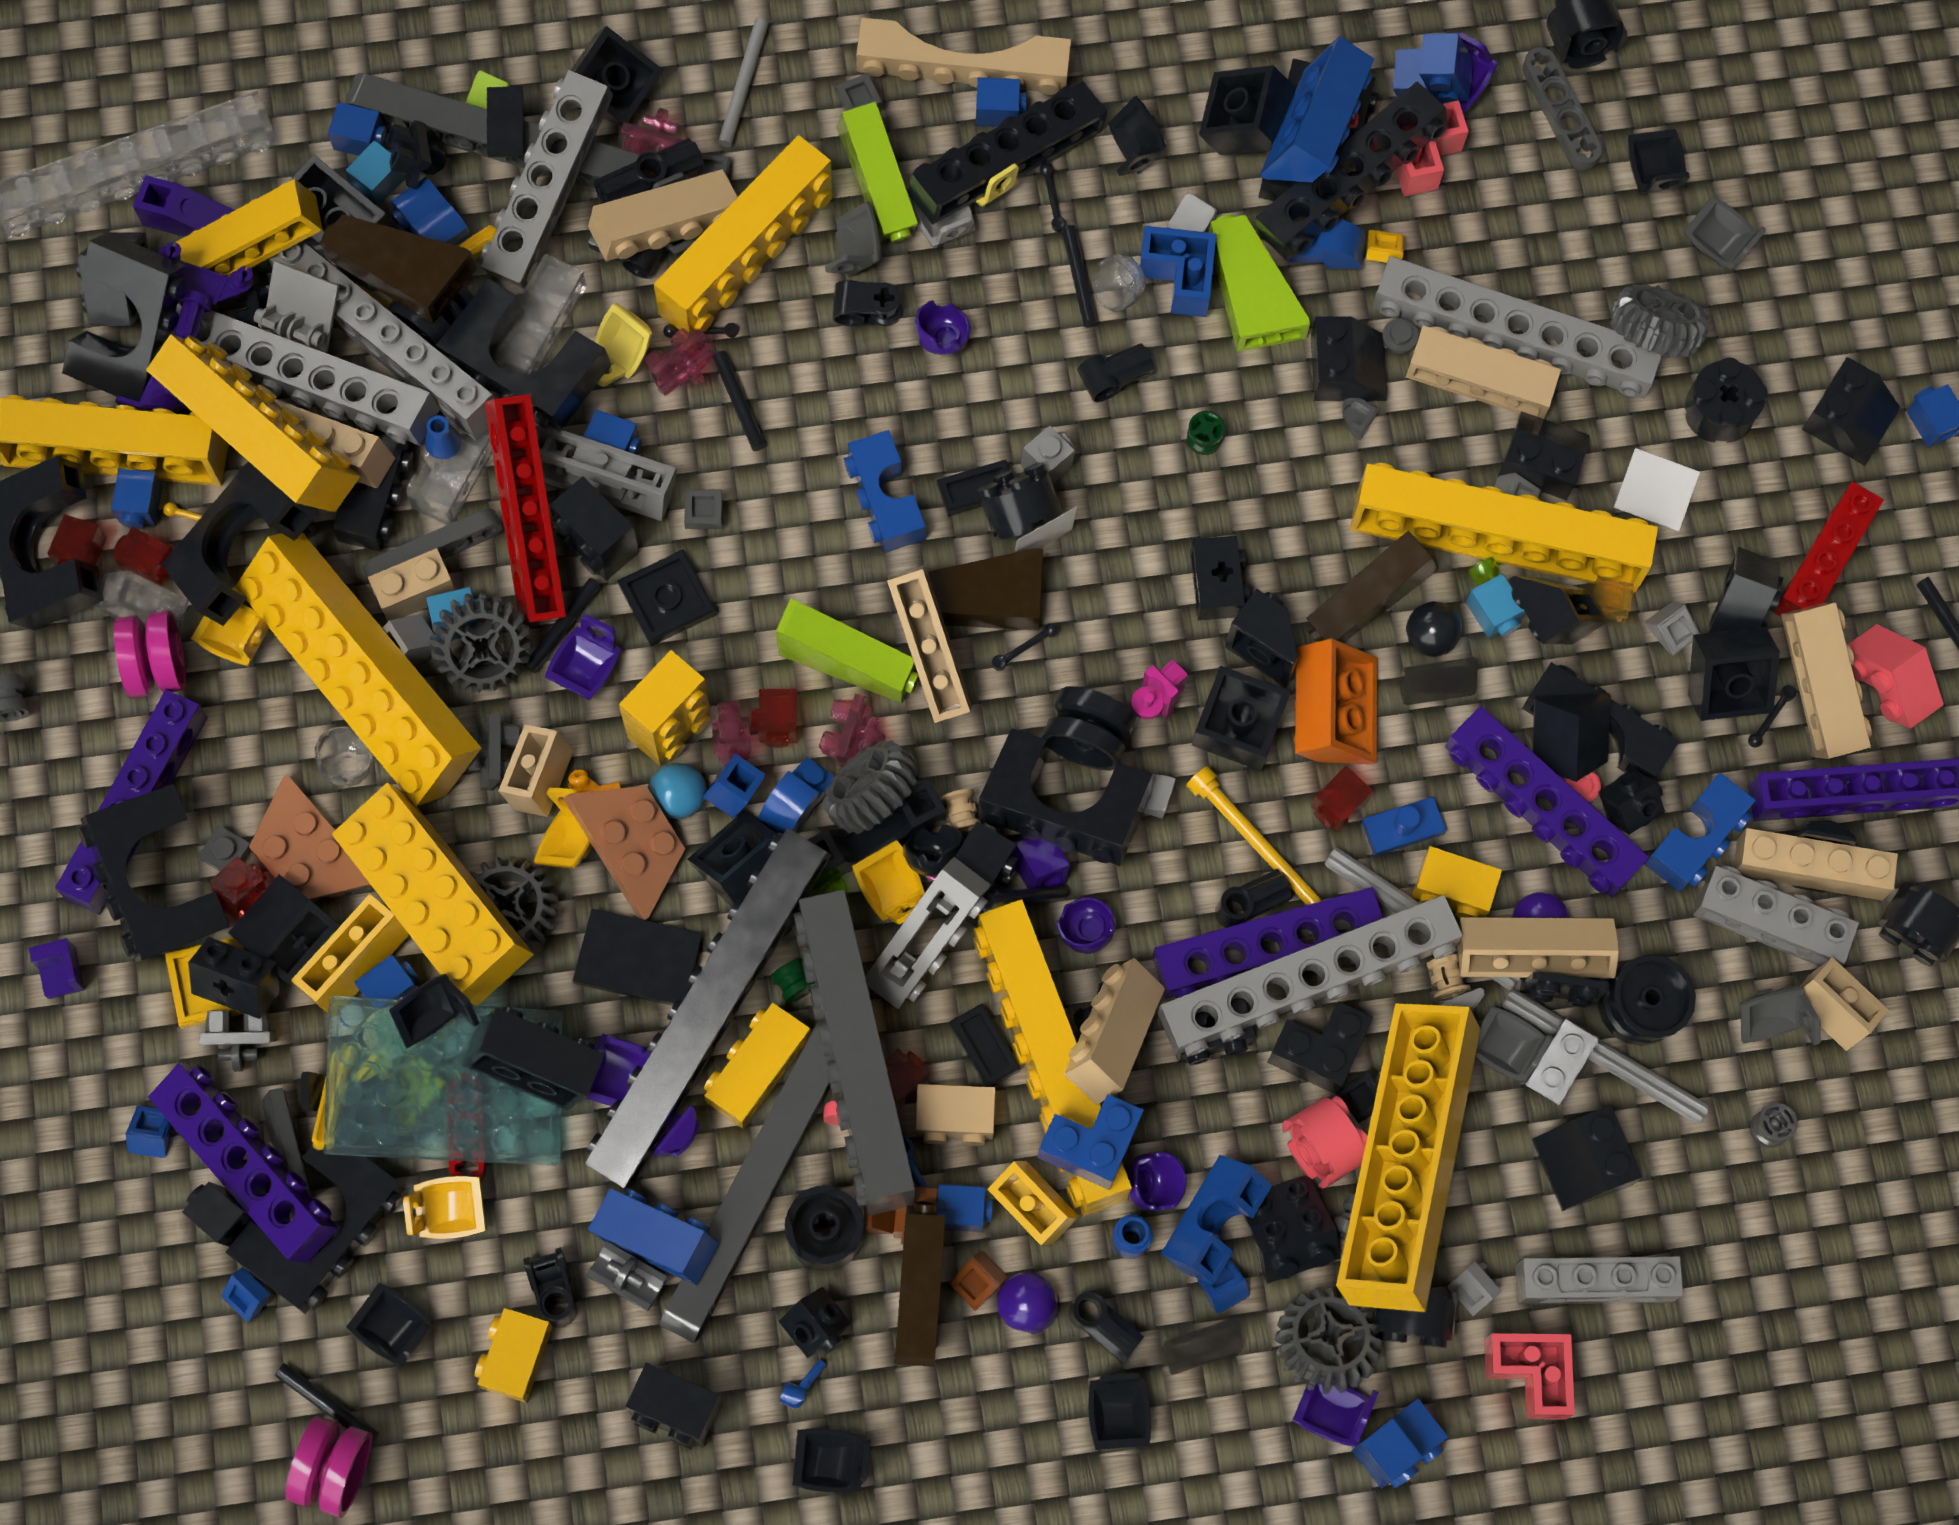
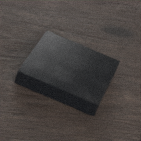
M684 549L617 580L618 586L650 647L717 615Z

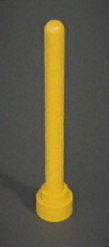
M1208 765L1189 780L1186 787L1196 797L1200 795L1204 800L1208 798L1273 870L1278 869L1281 874H1284L1290 888L1306 905L1321 901L1320 897L1218 788L1220 786L1216 780L1218 776Z

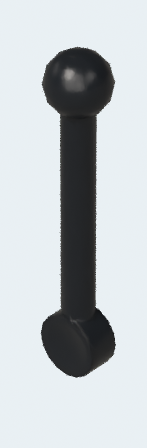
M1046 162L1040 166V173L1045 177L1054 219L1052 220L1051 227L1055 232H1062L1066 222L1063 217H1060L1051 176L1053 166Z
M728 323L725 327H709L704 333L697 331L696 334H725L732 338L737 336L739 328L735 323ZM673 324L666 325L663 330L667 338L684 335Z
M1048 623L1044 631L1006 655L994 656L992 667L997 671L1004 670L1006 663L1046 637H1055L1059 632L1058 626L1055 623Z
M1787 685L1780 691L1781 698L1774 706V713H1770L1758 731L1749 736L1748 744L1751 747L1757 748L1762 745L1763 735L1783 706L1796 696V690L1792 686Z

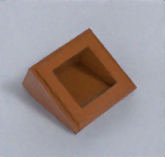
M864 1205V1232L866 1234L894 1233L895 1210L868 1216Z
M981 1251L974 1255L948 1283L976 1311L1003 1285L1008 1276L985 1252Z

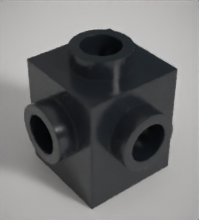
M1636 769L1621 775L1616 781L1598 791L1607 819L1628 835L1648 825L1653 819L1665 812L1661 800L1663 791L1659 783L1653 777L1648 778Z
M823 1287L799 1300L779 1320V1323L807 1359L821 1350L825 1355L833 1351L844 1341L840 1335L852 1324Z

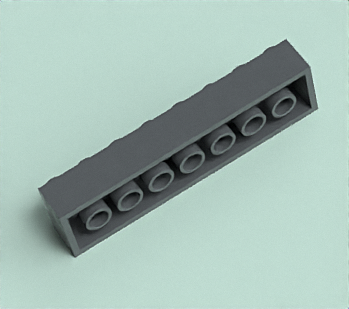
M845 890L799 899V912L793 913L794 930L798 947L806 946V949L801 950L806 982H814L815 985L810 987L812 996L810 999L815 1020L821 1018L823 1020V1023L818 1024L823 1056L831 1055L832 1059L827 1061L830 1088L832 1094L837 1092L840 1094V1098L836 1099L839 1127L841 1131L848 1130L849 1136L844 1137L849 1169L856 1167L858 1174L853 1175V1187L858 1206L865 1205L868 1216L914 1206L915 1187Z

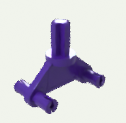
M169 242L158 253L186 265L183 278L186 280V287L183 295L178 300L182 308L175 334L185 339L188 335L197 338L203 314L209 312L211 306L231 298H239L242 294H245L252 285L251 278L253 277V272L249 267L245 271L246 266H242L228 277L180 260V245L176 243L173 247L174 242Z

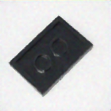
M591 909L572 980L573 984L673 1006L678 999L683 1001L690 990L687 982L696 967L703 933Z

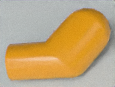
M581 769L574 770L568 777V788L574 789L578 793L620 788L619 781L598 785L588 777L586 771Z

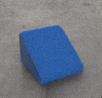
M137 1105L126 1132L128 1152L165 1158L173 1126L157 1108Z
M1229 1258L1214 1285L1197 1279L1217 1314L1247 1299L1250 1295L1246 1280L1231 1258Z

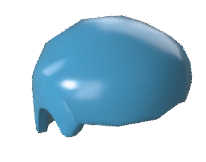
M682 763L667 764L658 769L648 784L650 793L667 819L684 820L692 816L703 806L705 800L703 795L707 791L704 777L699 770H695L693 766Z

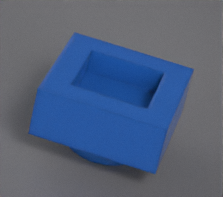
M242 1267L231 1275L221 1297L249 1323L259 1316L270 1293L264 1288L259 1279L253 1277Z

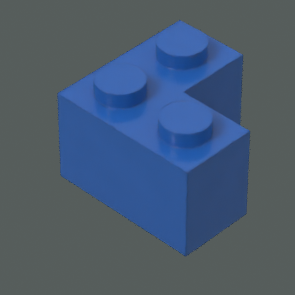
M1459 33L1423 34L1421 49L1396 50L1393 91L1397 97L1415 82H1419L1442 104L1458 100L1469 101L1473 60Z
M1152 226L1144 227L1138 277L1174 281L1171 304L1172 314L1207 316L1216 233Z
M1107 1094L1092 1129L1055 1113L1041 1143L1037 1158L1110 1190L1144 1110Z
M1416 1399L1351 1451L1381 1489L1388 1484H1391L1396 1489L1419 1472L1415 1466L1418 1461L1422 1460L1426 1465L1444 1451L1440 1443L1448 1438V1436L1422 1402Z

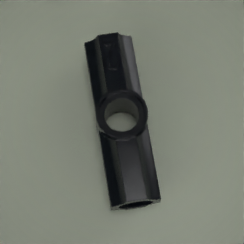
M687 138L656 153L646 152L641 154L636 162L595 179L594 187L598 199L603 204L651 190L656 182L679 172H683L685 176L702 169L704 162L696 143ZM650 170L657 175V177L647 178L641 173V171Z

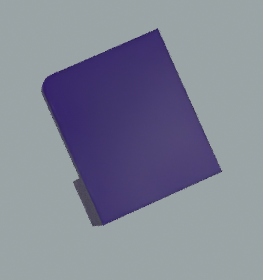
M1025 838L1016 842L1015 857L1019 858L1015 867L1027 889L1066 884L1070 864L1060 848L1040 838L1036 840Z
M67 938L28 948L31 963L39 969L44 996L47 999L84 991L76 947Z

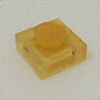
M1600 576L1597 577L1593 596L1606 619L1626 622L1634 584Z

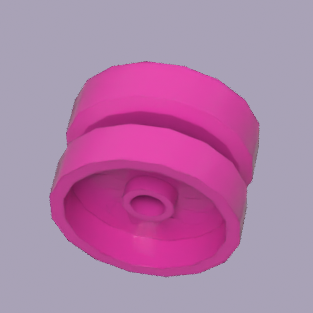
M166 610L149 613L146 625L137 615L115 618L114 644L121 681L129 699L151 695L155 683L163 693L165 689L171 692L185 690L186 670L178 625L172 611Z
M316 1415L306 1428L292 1461L285 1490L286 1500L309 1507L318 1499L321 1512L343 1518L350 1509L365 1474L372 1447V1434L350 1426L340 1435L339 1424L336 1421Z

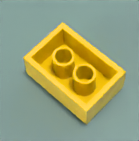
M672 650L619 703L627 738L660 767L667 760L670 762L675 760L684 750V742L692 733L696 735L701 733L711 719L709 717L711 710L705 678Z

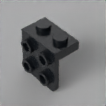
M1533 972L1528 978L1521 977L1520 992L1530 994L1531 1000L1552 1002L1553 998L1567 999L1568 1005L1583 1008L1591 1007V1003H1596L1609 991V982L1600 981V978H1578L1543 972Z
M1301 1176L1272 1186L1255 1216L1251 1218L1243 1215L1258 1246L1261 1270L1267 1284L1280 1279L1290 1278L1295 1274L1315 1267H1322L1340 1259L1337 1229L1315 1185L1308 1176Z

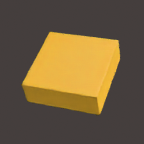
M1369 230L1366 260L1387 263L1389 256L1402 260L1404 251L1403 234Z

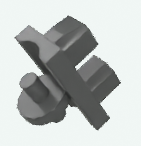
M489 714L488 722L481 724V743L479 732H469L482 748L468 766L469 770H479V759H481L480 790H492L496 784L502 783L511 759L501 758V748L515 749L519 740V726L501 723V715Z
M231 1010L208 1011L205 1032L199 1033V1045L232 1044L231 1049L218 1050V1061H231L234 1072L243 1071L245 1060H258V1049H245L244 1044L276 1042V1030H270L267 1010L260 1019L244 1014V1031H231Z
M608 1241L586 1274L588 1278L646 1312L649 1311L668 1279L666 1275Z

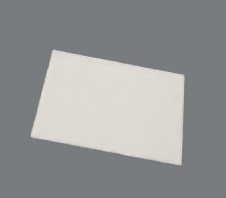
M1635 448L1614 508L1679 531L1700 472Z
M1077 506L1016 541L1015 553L1041 548L1071 531Z

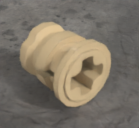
M961 789L940 797L941 802L946 806V820H949L951 826L959 830L961 834L970 832L976 822L981 823L975 817V813L978 812L976 803H972L970 799L975 795L974 789Z
M1451 954L1437 960L1432 959L1426 963L1428 970L1433 971V976L1431 977L1432 985L1438 989V992L1434 994L1436 1001L1453 999L1471 991L1470 985L1463 983L1462 979L1465 977L1460 976L1458 954Z

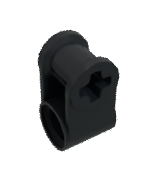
M839 281L835 283L832 320L844 326H892L902 316L900 292L896 286L886 282ZM883 302H888V306L883 307Z
M562 1247L555 1248V1253L537 1259L524 1258L527 1277L535 1294L538 1309L545 1321H548L556 1328L566 1327L571 1324L577 1315V1304ZM554 1299H566L568 1306L564 1313L555 1316L548 1313L549 1304Z

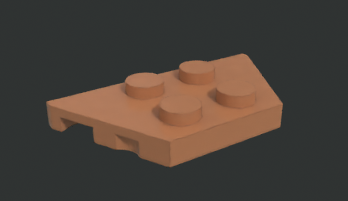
M285 775L249 845L251 851L274 878L280 874L313 903L323 897L334 898L346 895L345 892L364 887L368 889L373 888L333 837L332 833L335 829L289 775Z
M645 785L564 796V801L638 919L646 920L652 913L685 850V847L649 789Z

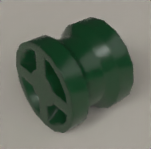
M1206 410L1198 412L1191 418L1186 440L1192 451L1201 455H1209L1219 449L1225 430L1222 418L1218 414ZM1202 434L1204 436H1207L1208 439L1199 437L1198 435Z
M797 958L784 964L770 976L772 983L781 988L782 999L785 1004H791L800 1000L811 992V986H815L814 982H806L802 964L803 958Z

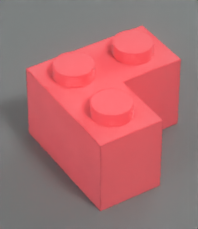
M1459 100L1443 104L1447 111L1448 126L1442 136L1435 141H1429L1419 150L1418 155L1410 163H1403L1396 169L1404 197L1438 190L1444 172L1440 156L1462 151L1469 131ZM1406 126L1402 128V130L1408 131L1414 129L1415 127Z
M1878 624L1848 644L1854 656V665L1851 666L1854 679L1859 682L1862 681L1877 690L1881 701L1880 710L1890 722H1897L1911 729L1944 705L1926 647Z
M1492 1333L1484 1339L1486 1379H1525L1526 1419L1566 1420L1575 1415L1571 1334Z

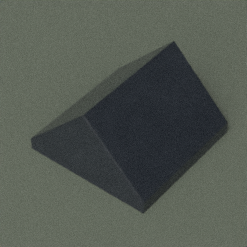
M1610 693L1534 696L1532 752L1557 775L1575 782L1607 763Z

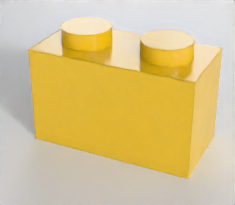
M1429 846L1424 855L1411 897L1418 899L1421 904L1445 895L1450 909L1456 912L1455 915L1457 917L1486 918L1490 912L1502 870Z
M1013 1161L987 1189L1040 1245L1054 1244L1080 1217L1027 1161Z
M504 1308L501 1317L495 1316L491 1323L488 1339H491L492 1343L488 1355L481 1354L474 1375L479 1378L477 1385L484 1390L527 1403L553 1328L548 1321Z

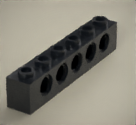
M1083 81L1072 87L1065 86L1047 101H1038L1032 104L1026 112L1015 118L1013 116L1006 118L997 128L990 132H980L966 145L960 148L953 147L933 163H924L918 166L911 175L908 195L933 225L984 197L989 180L1015 163L1019 167L1017 179L1102 132L1108 111ZM1006 178L997 185L996 189L1001 187Z
M1415 82L1337 148L1335 154L1339 156V159L1329 174L1322 173L1312 183L1296 182L1258 214L1255 219L1259 235L1286 261L1290 260L1295 254L1300 255L1305 252L1312 240L1322 231L1327 232L1331 230L1338 222L1340 216L1349 209L1358 207L1372 189L1376 186L1384 185L1397 168L1403 163H1410L1418 155L1419 150L1429 141H1435L1442 136L1448 126L1446 107L1419 82ZM1406 126L1415 127L1414 129L1408 131L1402 130V128ZM1378 149H1388L1384 153H1375ZM1353 171L1361 172L1359 175L1356 176L1348 175L1350 172ZM1325 194H1334L1329 199L1320 198ZM1300 216L1308 217L1306 220L1301 222L1293 221L1295 218Z

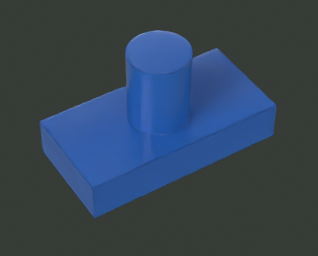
M1434 797L1363 818L1361 822L1374 857L1442 836L1446 832Z

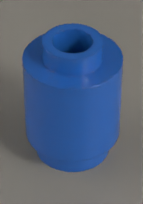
M1130 1214L1122 1217L1116 1223L1111 1237L1114 1250L1118 1255L1126 1259L1141 1257L1146 1253L1153 1238L1152 1227L1140 1215ZM1128 1233L1135 1234L1138 1238V1243L1130 1244L1125 1241L1124 1236Z

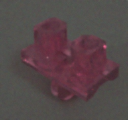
M659 108L655 117L647 114L643 115L642 124L652 127V130L623 122L621 133L625 136L623 150L639 155L646 153L648 145L659 148L658 151L684 140L664 134L665 131L676 134L678 123L668 121V110Z
M682 328L673 335L671 340L673 349L665 355L660 350H654L645 357L644 361L654 382L664 396L677 386H682L689 379L697 386L704 382V377L700 371L708 365L714 354L706 342L705 334L699 329L691 333Z
M855 693L853 700L837 698L834 700L830 718L833 722L845 724L842 734L825 731L819 744L821 752L837 759L841 768L848 763V759L855 757L859 750L864 751L868 745L872 743L876 745L879 741H885L886 736L877 730L880 719L870 717L872 708L866 704L867 698L864 695Z
M739 701L717 703L718 720L711 721L714 755H718L719 761L723 765L735 753L747 761L750 751H752L749 716L741 717Z

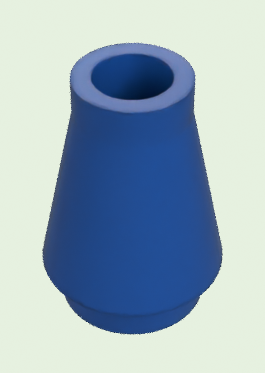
M440 415L431 417L426 425V450L437 459H449L460 450L462 444L461 435L448 423L445 417Z

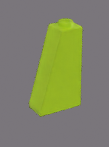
M876 101L842 112L836 128L865 202L869 201L874 209L877 225L881 227L883 240L890 238L892 243H896L912 236L911 231L915 230L918 222Z
M1227 214L1211 221L1208 233H1216L1214 264L1236 351L1240 352L1306 339L1310 327L1309 317L1247 216L1235 217L1234 215Z
M790 598L776 629L779 656L899 703H902L906 692L909 694L914 692L919 675L915 672L916 666L913 657Z

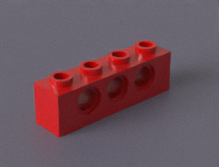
M1853 481L1850 483L1783 592L1779 604L1773 613L1781 617L1783 613L1821 604L1825 601L1883 503V498Z

